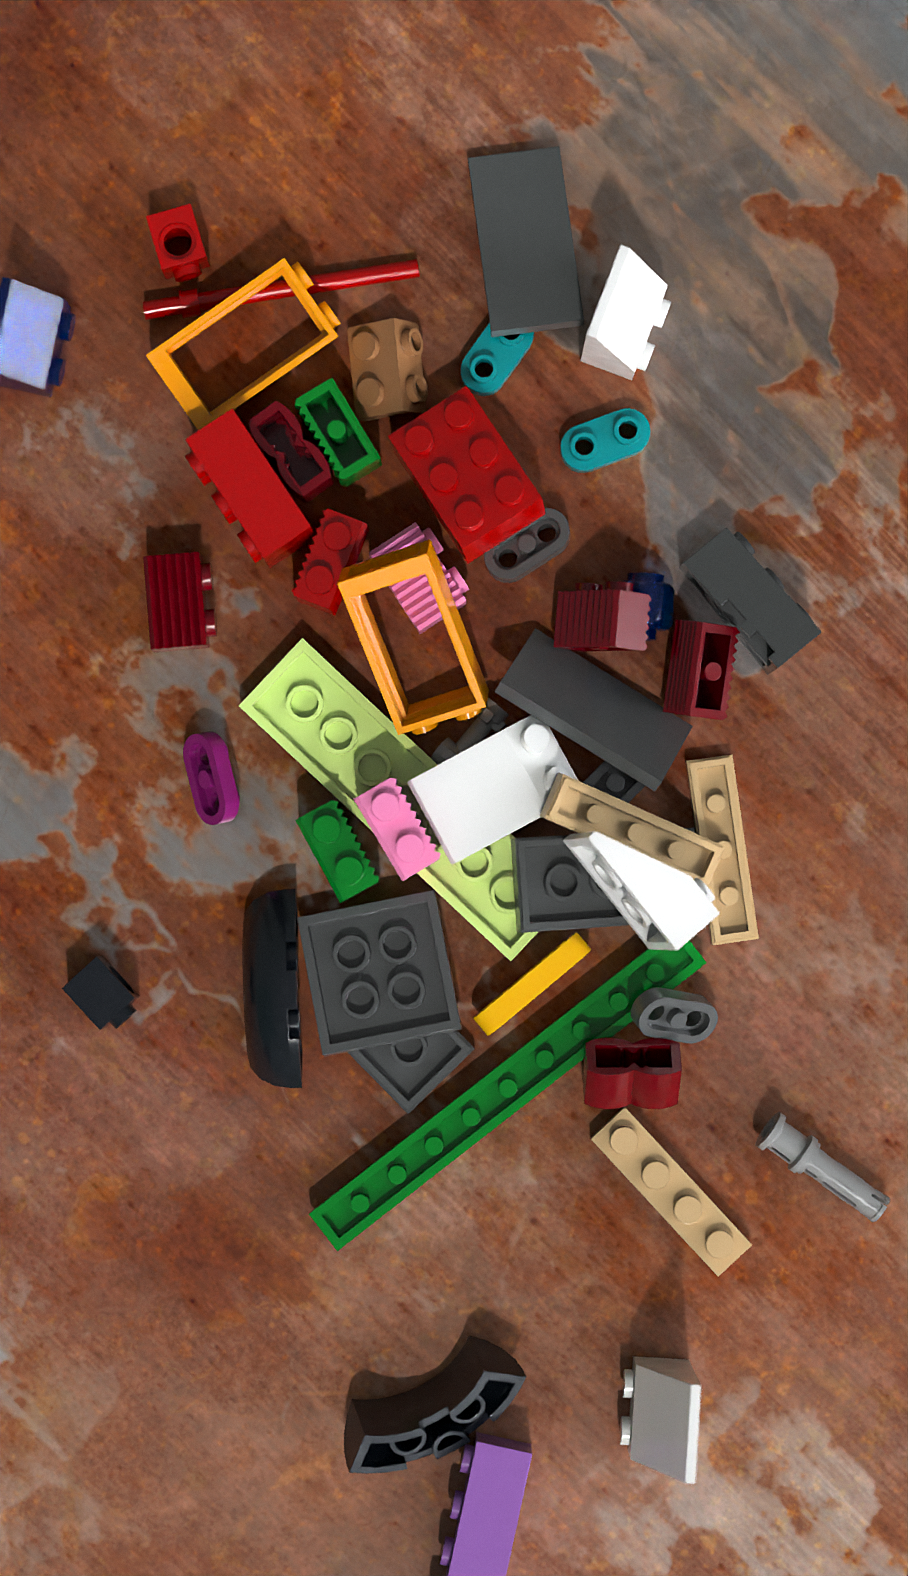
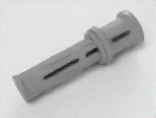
M776 1113L768 1121L757 1138L755 1145L761 1150L768 1148L788 1163L787 1168L793 1173L801 1174L804 1172L811 1176L826 1189L857 1209L871 1222L877 1221L887 1208L885 1205L890 1202L888 1196L870 1186L862 1178L827 1155V1153L820 1149L821 1144L818 1143L817 1138L813 1135L806 1137L785 1122L786 1116L782 1113Z

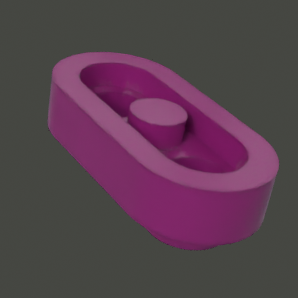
M208 731L192 734L185 741L183 759L196 811L199 817L209 825L230 822L238 813L240 796L236 788L228 748L223 739L215 732Z

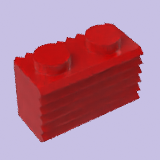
M328 508L322 511L324 518L319 519L321 526L315 528L318 535L312 537L314 544L309 545L311 552L305 554L307 561L301 563L304 570L298 572L300 579L295 580L297 587L291 589L298 602L335 616L343 598L337 584L342 568L356 564L369 529L368 524Z

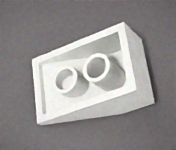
M620 245L587 332L580 361L632 380L636 368L646 371L655 347L654 344L647 342L653 325L662 328L671 301L663 299L668 285L626 246Z
M530 715L416 776L407 783L451 865L540 818L558 773L576 780L578 779L550 727Z
M596 831L569 834L563 840L648 949L678 950L720 914L711 903L715 900L713 893L698 878L693 880L691 876Z
M633 1356L632 1369H624L623 1398L631 1399L630 1416H621L620 1445H628L630 1460L684 1483L695 1484L701 1384L689 1360Z

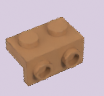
M390 318L347 328L355 416L357 419L370 421L400 414L418 416L426 412L428 387L423 377L421 358L423 339L419 332L418 324L402 319Z

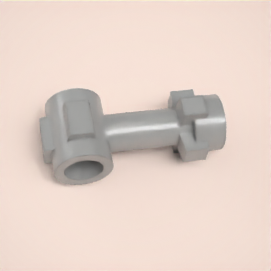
M488 698L486 707L482 708V711L476 715V720L457 743L449 737L446 738L435 750L431 759L439 765L481 742L491 729L497 733L506 726L504 721L509 714Z

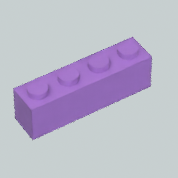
M476 1432L474 1445L465 1444L459 1471L467 1473L464 1492L455 1490L450 1511V1518L457 1520L454 1538L445 1536L440 1557V1565L447 1566L445 1576H506L532 1458L531 1444Z

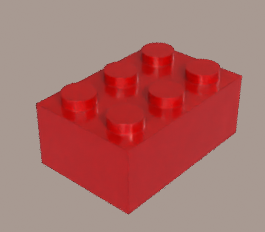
M467 385L388 435L395 455L467 564L546 514L541 495Z
M233 408L185 439L192 450L185 455V458L204 486L213 482L217 488V491L210 496L228 523L231 525L238 520L244 530L236 535L255 564L264 559L268 567L271 568L313 540L312 537L315 534L312 527Z

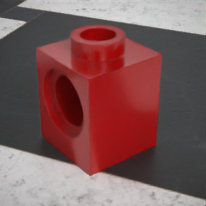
M191 203L146 216L160 267L166 279L174 277L176 282L188 281L199 277L202 274L201 269L210 267ZM180 236L189 238L192 244L187 253L175 256L168 252V245L174 238Z

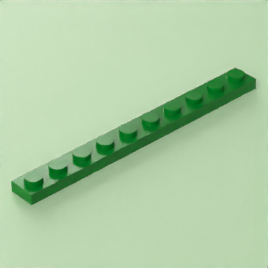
M690 940L678 950H651L647 948L309 1212L310 1217L337 1251L581 1062L585 1056V1045L587 1042L599 1038H611L632 1022V1005L643 992L656 987L673 990L707 962Z

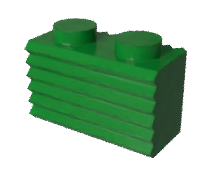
M333 378L326 380L296 398L295 408L297 414L300 415L302 422L305 423L307 430L310 431L311 437L315 439L316 445L319 446L321 453L324 454L325 459L329 462L331 470H334L335 477L339 479L341 486L347 487L382 466L380 455Z
M331 800L295 821L341 903L379 883L381 876L375 875L376 868L370 866L372 860L366 858L367 851L361 850L363 843L357 842L359 835L352 834L354 827L348 825L350 819L345 818V811L339 809L341 803Z

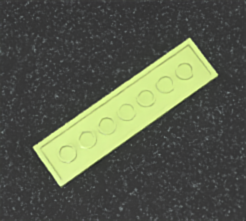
M302 638L243 700L239 707L370 830V826L354 799L390 777L397 779V786L403 789L401 794L407 795L406 802L412 804L411 811L417 812L416 819L422 821L420 827L426 828L425 835L431 836L430 843L436 844L435 851L441 853L438 861L417 872V874L503 955L512 961L538 933H517L511 851V839L515 837L509 834L451 865L407 783L416 776L437 766V764L407 735H398L393 722Z

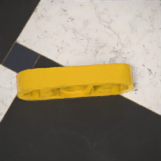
M576 931L485 1006L473 1019L487 1036L491 1035L578 963L592 949Z

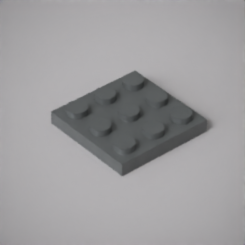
M435 890L297 918L321 1050L324 1057L462 1029Z

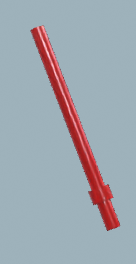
M417 259L309 275L314 285L308 288L307 291L309 294L419 278ZM285 279L276 280L242 305L296 297ZM243 286L199 293L197 288L179 291V296L143 301L145 319L182 314L183 319L202 316L201 311L211 310Z

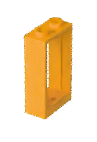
M283 258L146 355L198 430L233 408L235 410L338 338L334 328L341 323L325 300L317 305L307 289L314 284L298 261L290 266L286 259ZM283 277L322 334L210 412L171 354L274 281Z
M431 539L342 568L337 584L397 734L401 735L410 731L415 735L423 734L434 729L438 722L454 717L456 720L461 721L478 715L482 708H485L487 705L489 689ZM426 574L467 679L468 686L409 704L365 593Z

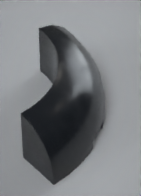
M296 889L268 892L253 900L245 910L242 939L244 1022L249 1065L261 1080L274 1086L302 1088L303 1064L297 980L299 965Z
M468 1336L464 1346L452 1362L424 1384L410 1391L386 1398L352 1399L344 1430V1454L349 1473L370 1474L408 1469L406 1462L434 1454L436 1459H439L470 1442L468 1435L489 1418L493 1422L496 1421L506 1410L526 1379L523 1369L516 1359L504 1349L486 1340Z

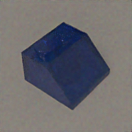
M2 277L0 286V386L51 397L53 387H60L63 381L66 361L60 358L64 341L70 342L72 339L76 315L70 313L71 307L65 298L6 277Z

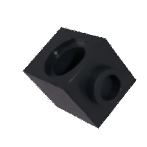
M103 955L96 956L62 988L99 1030L106 1028L110 1023L117 1029L137 1011L132 1003L140 995Z

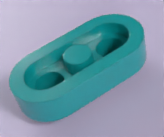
M489 323L462 361L461 379L464 386L467 385L471 393L478 396H489L499 391L530 349L534 332L519 334L514 340H508L504 336L491 337ZM485 362L490 364L493 369L492 374L488 377L478 376L475 372V367L479 363Z
M624 408L570 428L562 438L560 445L562 461L569 469L575 472L587 473L635 456L646 447L649 441V422L641 412L635 409ZM623 424H631L636 430V435L631 439H624L619 434V427ZM579 440H588L592 444L593 450L590 454L581 455L576 451L575 444Z

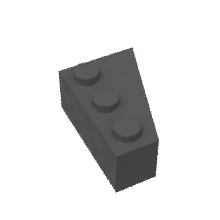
M726 527L680 566V569L727 626L738 628L740 633L736 635L737 639L768 675L783 665L822 633V631L814 624L809 614L784 591L785 587L776 574L768 567L764 569L752 556L755 554V550L748 540L738 531L733 535Z

